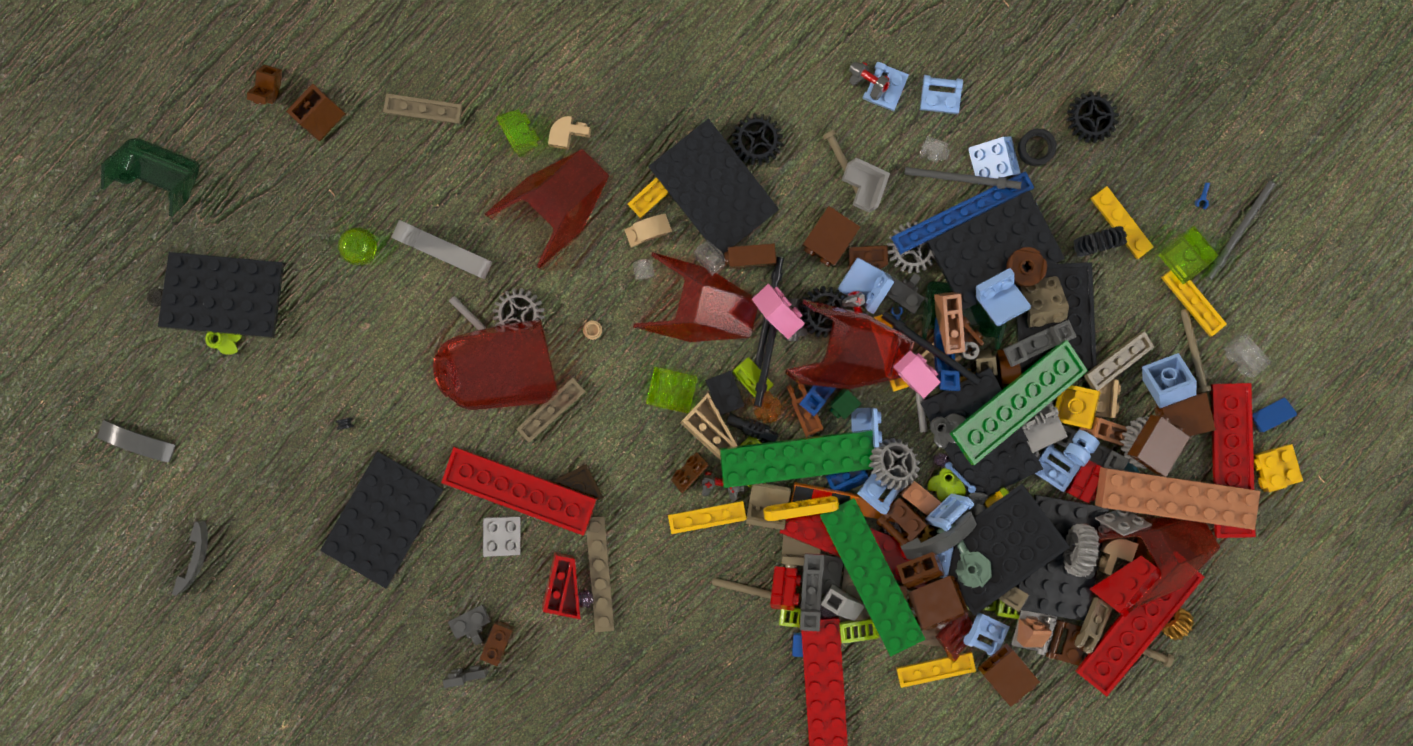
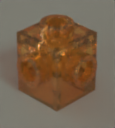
M770 391L764 393L761 408L754 406L755 398L753 399V407L755 408L753 412L758 420H762L766 424L767 422L773 423L779 419L782 405L778 398L774 399Z

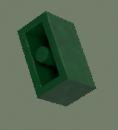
M843 388L828 403L830 406L828 410L835 418L845 420L862 403L848 389Z

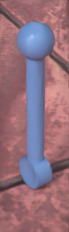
M951 462L945 464L946 469H950L968 487L970 493L976 491V486L970 485L953 468Z

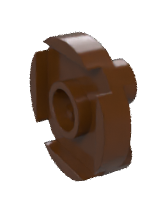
M1024 247L1011 254L1007 261V269L1011 268L1014 272L1015 284L1022 287H1030L1039 283L1045 277L1047 262L1037 249ZM1028 262V266H1031V270L1027 272L1022 268V265Z

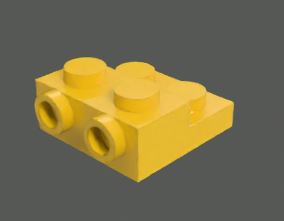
M1073 385L1067 388L1055 398L1057 401L1054 407L1058 409V417L1061 423L1092 430L1101 392Z
M1293 444L1253 454L1254 469L1259 474L1258 484L1264 492H1273L1303 481Z

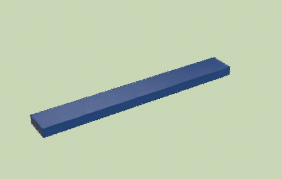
M1026 171L1009 179L1020 181L1021 189L1006 187L1005 189H998L997 186H994L892 236L891 239L899 254L901 255L1029 190H1033L1034 186Z

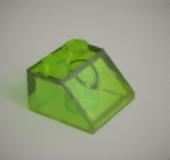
M518 109L496 116L511 147L519 157L539 146L537 141L540 139L535 130H530L528 124L531 122L526 113L522 114Z
M1195 226L1179 234L1159 254V257L1182 284H1185L1219 256Z

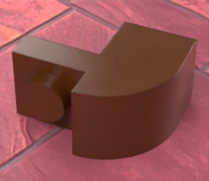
M265 64L256 71L255 86L247 92V100L259 105L273 104L281 86L282 69Z
M997 350L998 383L1003 390L1021 375V366L1019 363L1011 367L1004 350Z

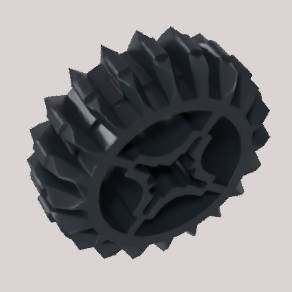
M1089 91L1087 95L1082 93L1080 98L1076 97L1074 99L1075 103H1070L1069 107L1072 110H1068L1066 114L1071 117H1068L1066 122L1072 123L1068 126V129L1074 128L1075 131L1072 132V135L1074 136L1078 133L1079 141L1085 137V143H1088L1090 139L1093 144L1097 143V140L1102 142L1105 140V137L1109 138L1111 136L1110 132L1116 130L1113 125H1117L1119 121L1114 118L1118 117L1119 113H1114L1117 106L1112 107L1110 105L1113 103V99L1107 101V94L1100 97L1099 91L1095 95L1092 91ZM1088 103L1086 114L1078 116L1081 106ZM1097 105H1099L1104 110V112L1099 111L1097 109ZM1093 114V116L1098 118L1092 121L1088 116ZM1106 119L1103 130L1097 132L1099 121ZM1080 123H1085L1088 126V130L1084 129Z
M754 113L753 120L747 115V123L741 119L739 123L742 127L735 126V130L739 133H732V137L738 138L732 140L733 145H738L734 148V152L741 151L738 157L742 158L745 155V163L750 158L752 159L751 165H754L755 160H758L759 166H762V159L768 164L770 162L769 156L773 160L776 159L773 152L780 154L781 150L776 146H783V143L778 141L783 139V135H777V133L781 132L782 129L781 127L774 128L777 125V121L770 124V116L765 121L763 120L764 114H761L760 119H757V114ZM753 125H762L756 132L746 130ZM767 129L773 135V145L764 137ZM761 134L762 143L755 144L754 146L753 137L756 136L757 138ZM742 135L746 136L751 142L748 151L742 144ZM759 147L769 149V151L763 154H753Z
M1116 226L1076 238L1073 241L1074 250L1077 256L1083 257L1125 245L1127 243L1126 231H1124L1122 226Z
M821 286L820 291L817 287H814V294L811 291H807L809 298L802 297L805 304H799V307L803 308V311L800 312L804 317L801 319L806 322L803 328H809V334L815 332L816 337H820L822 333L823 338H827L828 333L830 336H834V330L840 333L841 329L839 326H846L843 319L849 320V317L845 316V312H850V309L842 306V300L845 296L839 295L840 291L837 289L833 291V287L830 286L827 290L825 286ZM819 297H829V299L821 305L814 302ZM835 304L837 306V316L833 313V306ZM811 308L815 311L814 322L810 315ZM819 308L827 309L825 311H827L829 316L821 315V309ZM826 319L833 321V323L827 327H818L819 324L823 323Z

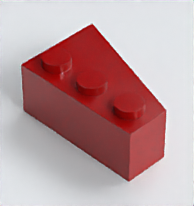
M555 552L542 610L545 613L581 620L575 558L573 555Z
M1140 556L1091 587L1090 590L1122 616L1126 617L1162 572L1143 556Z

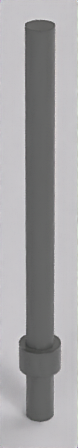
M911 167L905 168V175L997 186L998 189H1005V187L1021 189L1020 181L1006 180L1004 177H998L997 179Z
M1268 181L1220 255L1215 257L1212 267L1205 276L1207 279L1213 280L1219 269L1224 267L1227 257L1276 184L1274 182Z

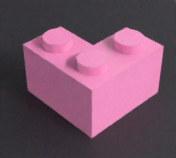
M768 283L752 298L764 317L787 339L805 324L800 318L802 316L801 312L796 307L793 309L790 307L792 304L778 287L773 288Z
M909 351L893 366L908 386L923 398L941 383L936 377L938 373L931 366H928L926 360L919 353L915 355Z

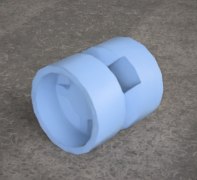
M1078 430L1072 439L1073 443H1069L1063 453L1070 461L1084 467L1091 458L1090 453H1094L1100 443L1088 432Z

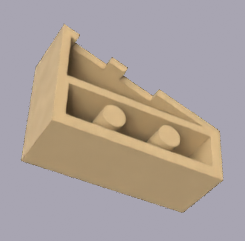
M709 393L680 422L719 460H721L720 448L737 446L719 411L712 402Z

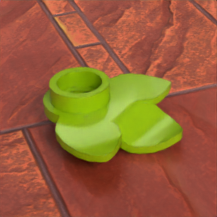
M208 332L205 342L209 347L218 349L222 354L232 355L238 352L235 343L241 339L242 335ZM218 336V341L214 343L213 338Z
M946 467L940 471L939 475L931 477L927 486L928 490L937 491V497L941 503L951 493L965 496L966 488L962 481L950 469H946ZM951 475L952 478L950 480H947L945 476Z

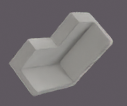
M858 158L848 162L842 181L858 187L853 206L869 213L877 209L890 173Z

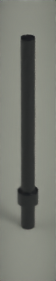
M777 257L774 271L771 273L770 279H772L771 286L773 288L778 287L779 281H782L783 273L781 272L784 262L782 257ZM765 317L754 362L760 370L771 324Z
M886 311L881 318L892 325L893 329L898 333L902 332L948 366L959 371L961 375L975 385H978L982 380L905 326V322L900 319L897 320Z
M770 324L759 382L756 383L755 387L756 397L754 406L760 408L764 393L767 391L768 385L766 382L777 329L772 324Z

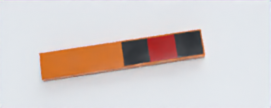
M794 483L791 502L835 496L838 498L839 505L855 498L863 516L879 519L884 515L858 494ZM890 517L888 520L891 522H896L892 517Z

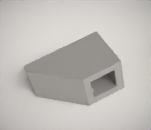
M833 584L821 603L822 606L836 615L856 621L865 606L864 603Z

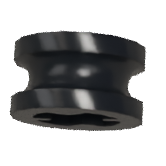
M353 417L336 420L335 422L338 424L337 430L354 427V424L351 423Z

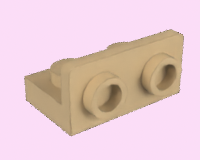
M1113 379L1098 390L1101 393L1095 416L1116 417V414L1119 412L1117 395H1120L1121 385L1118 384L1119 380Z

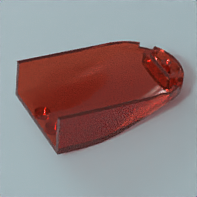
M541 320L494 326L454 336L441 345L434 357L433 373L438 388L446 398L449 397L456 402L455 405L465 409L479 410L547 403L558 393Z

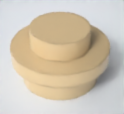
M588 321L583 327V333L588 339L595 340L601 336L602 326L597 321Z

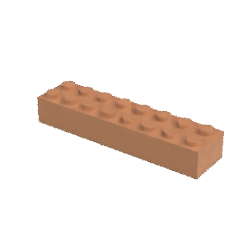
M1100 467L1095 505L1101 508L1255 530L1261 491Z

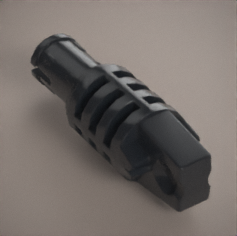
M732 413L729 414L726 422L727 425L742 430L743 434L763 442L766 440L776 442L779 435L770 430L771 426L751 418L743 419Z

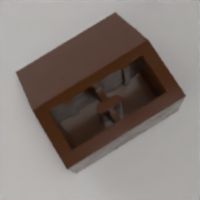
M313 83L286 111L318 141H321L346 115L342 109Z

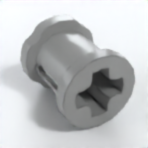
M965 342V351L968 349L967 347H972V351H970V354L965 352L959 353L960 356L965 359L976 358L979 354L978 345L974 342Z

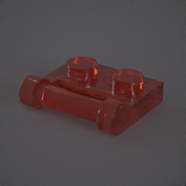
M968 615L950 621L935 636L946 651L947 657L953 662L959 658L958 655L967 646L964 644L963 637L967 633L969 634L973 625Z

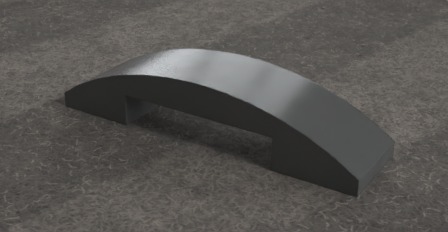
M1066 320L1020 340L1003 350L1010 366L1013 367L1061 344L1065 340L1069 341L1076 338V334L1070 321Z
M103 420L97 438L114 446L170 463L176 444L159 438L149 437L108 420Z
M1063 425L1068 437L1056 442V444L1066 449L1069 443H1073L1072 439L1077 432ZM1099 445L1094 453H1090L1091 458L1089 459L1104 468L1124 470L1130 460L1102 445Z
M971 511L960 516L954 522L956 526L948 531H944L922 543L916 538L902 545L901 548L906 558L913 560L931 552L937 555L960 543L977 525Z
M204 520L195 521L189 540L196 542L187 573L177 576L172 592L174 596L188 589L203 566L208 546V532Z
M805 553L800 611V630L820 631L824 554Z

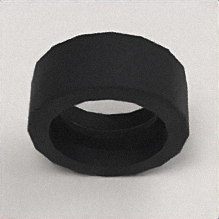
M1036 128L1028 131L1021 137L1018 143L1020 158L1030 166L1046 164L1056 153L1057 143L1055 137L1045 129ZM1035 136L1044 138L1048 144L1047 154L1039 159L1030 157L1026 151L1028 140Z

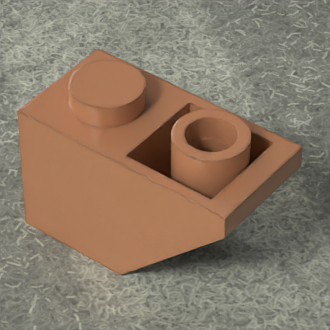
M1027 616L1026 619H1019L1017 641L1023 647H1043L1051 636L1052 631L1044 623L1040 622L1037 617Z

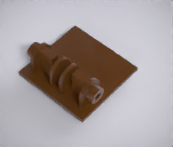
M696 452L687 459L686 464L674 473L671 481L683 494L709 466L708 462Z

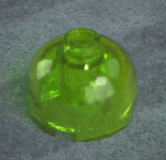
M354 227L346 230L340 236L338 251L346 262L352 265L363 266L375 258L378 243L370 231Z

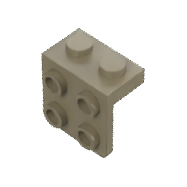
M1058 277L1044 278L1033 286L1020 287L1023 296L1031 305L1027 317L1029 327H1040L1048 323H1059L1067 320L1069 305Z
M764 483L752 484L746 524L784 530L786 519L767 521L764 519L763 509L770 505L788 503L791 489Z
M783 535L781 563L785 564L786 568H797V565H804L805 553L820 554L821 550Z

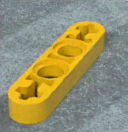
M828 496L770 505L763 509L764 519L776 521L833 512L839 509L837 497Z

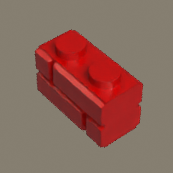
M1089 460L1084 467L1081 466L1070 482L1066 493L1088 504L1090 501H1094L1097 494L1096 489L1098 487L1100 467L1102 466Z
M774 567L770 601L772 609L793 611L795 605L799 604V594L796 593L797 586H801V575H798V569Z

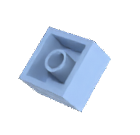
M1179 353L1142 367L1143 382L1159 408L1196 395L1197 381Z

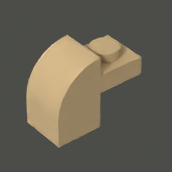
M572 116L562 117L552 125L548 145L554 148L569 150L571 135L590 138L591 129L587 127L586 123L576 122V125H573L574 119Z
M666 214L634 223L633 226L624 229L631 247L672 232Z
M1112 537L1105 540L1100 549L1105 554L1099 560V571L1111 575L1117 557L1132 562L1138 544L1120 537Z

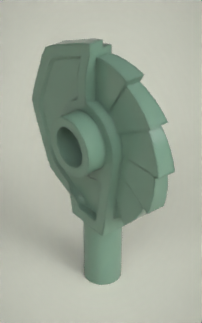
M962 540L957 544L961 553V560H958L956 569L958 579L965 586L972 588L981 586L982 588L992 577L991 562L980 552H970Z

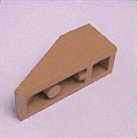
M954 292L934 294L936 317L945 354L965 352L961 294Z
M1094 417L1092 430L1081 427L1079 429L1088 432L1097 439L1124 446L1120 441L1125 438L1122 433L1127 432L1126 426Z
M915 481L900 493L901 496L926 516L941 504L938 499Z

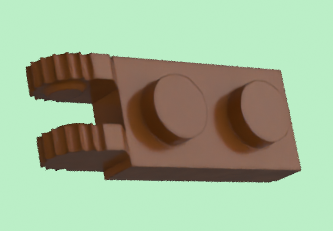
M801 380L798 382V387L803 397L796 399L791 385L787 386V390L801 427L807 437L824 429L818 414L813 416L799 405L807 394Z

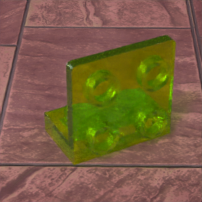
M654 366L646 404L688 414L697 376Z

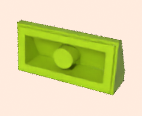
M747 357L732 373L756 397L755 387L756 383L759 382L761 370ZM767 378L768 391L773 386V383Z

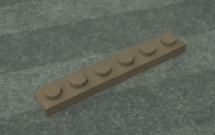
M605 516L591 517L586 532L595 632L614 631Z

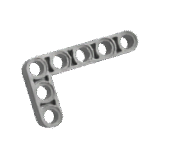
M401 220L398 221L391 238L482 279L486 278L492 265L491 261Z

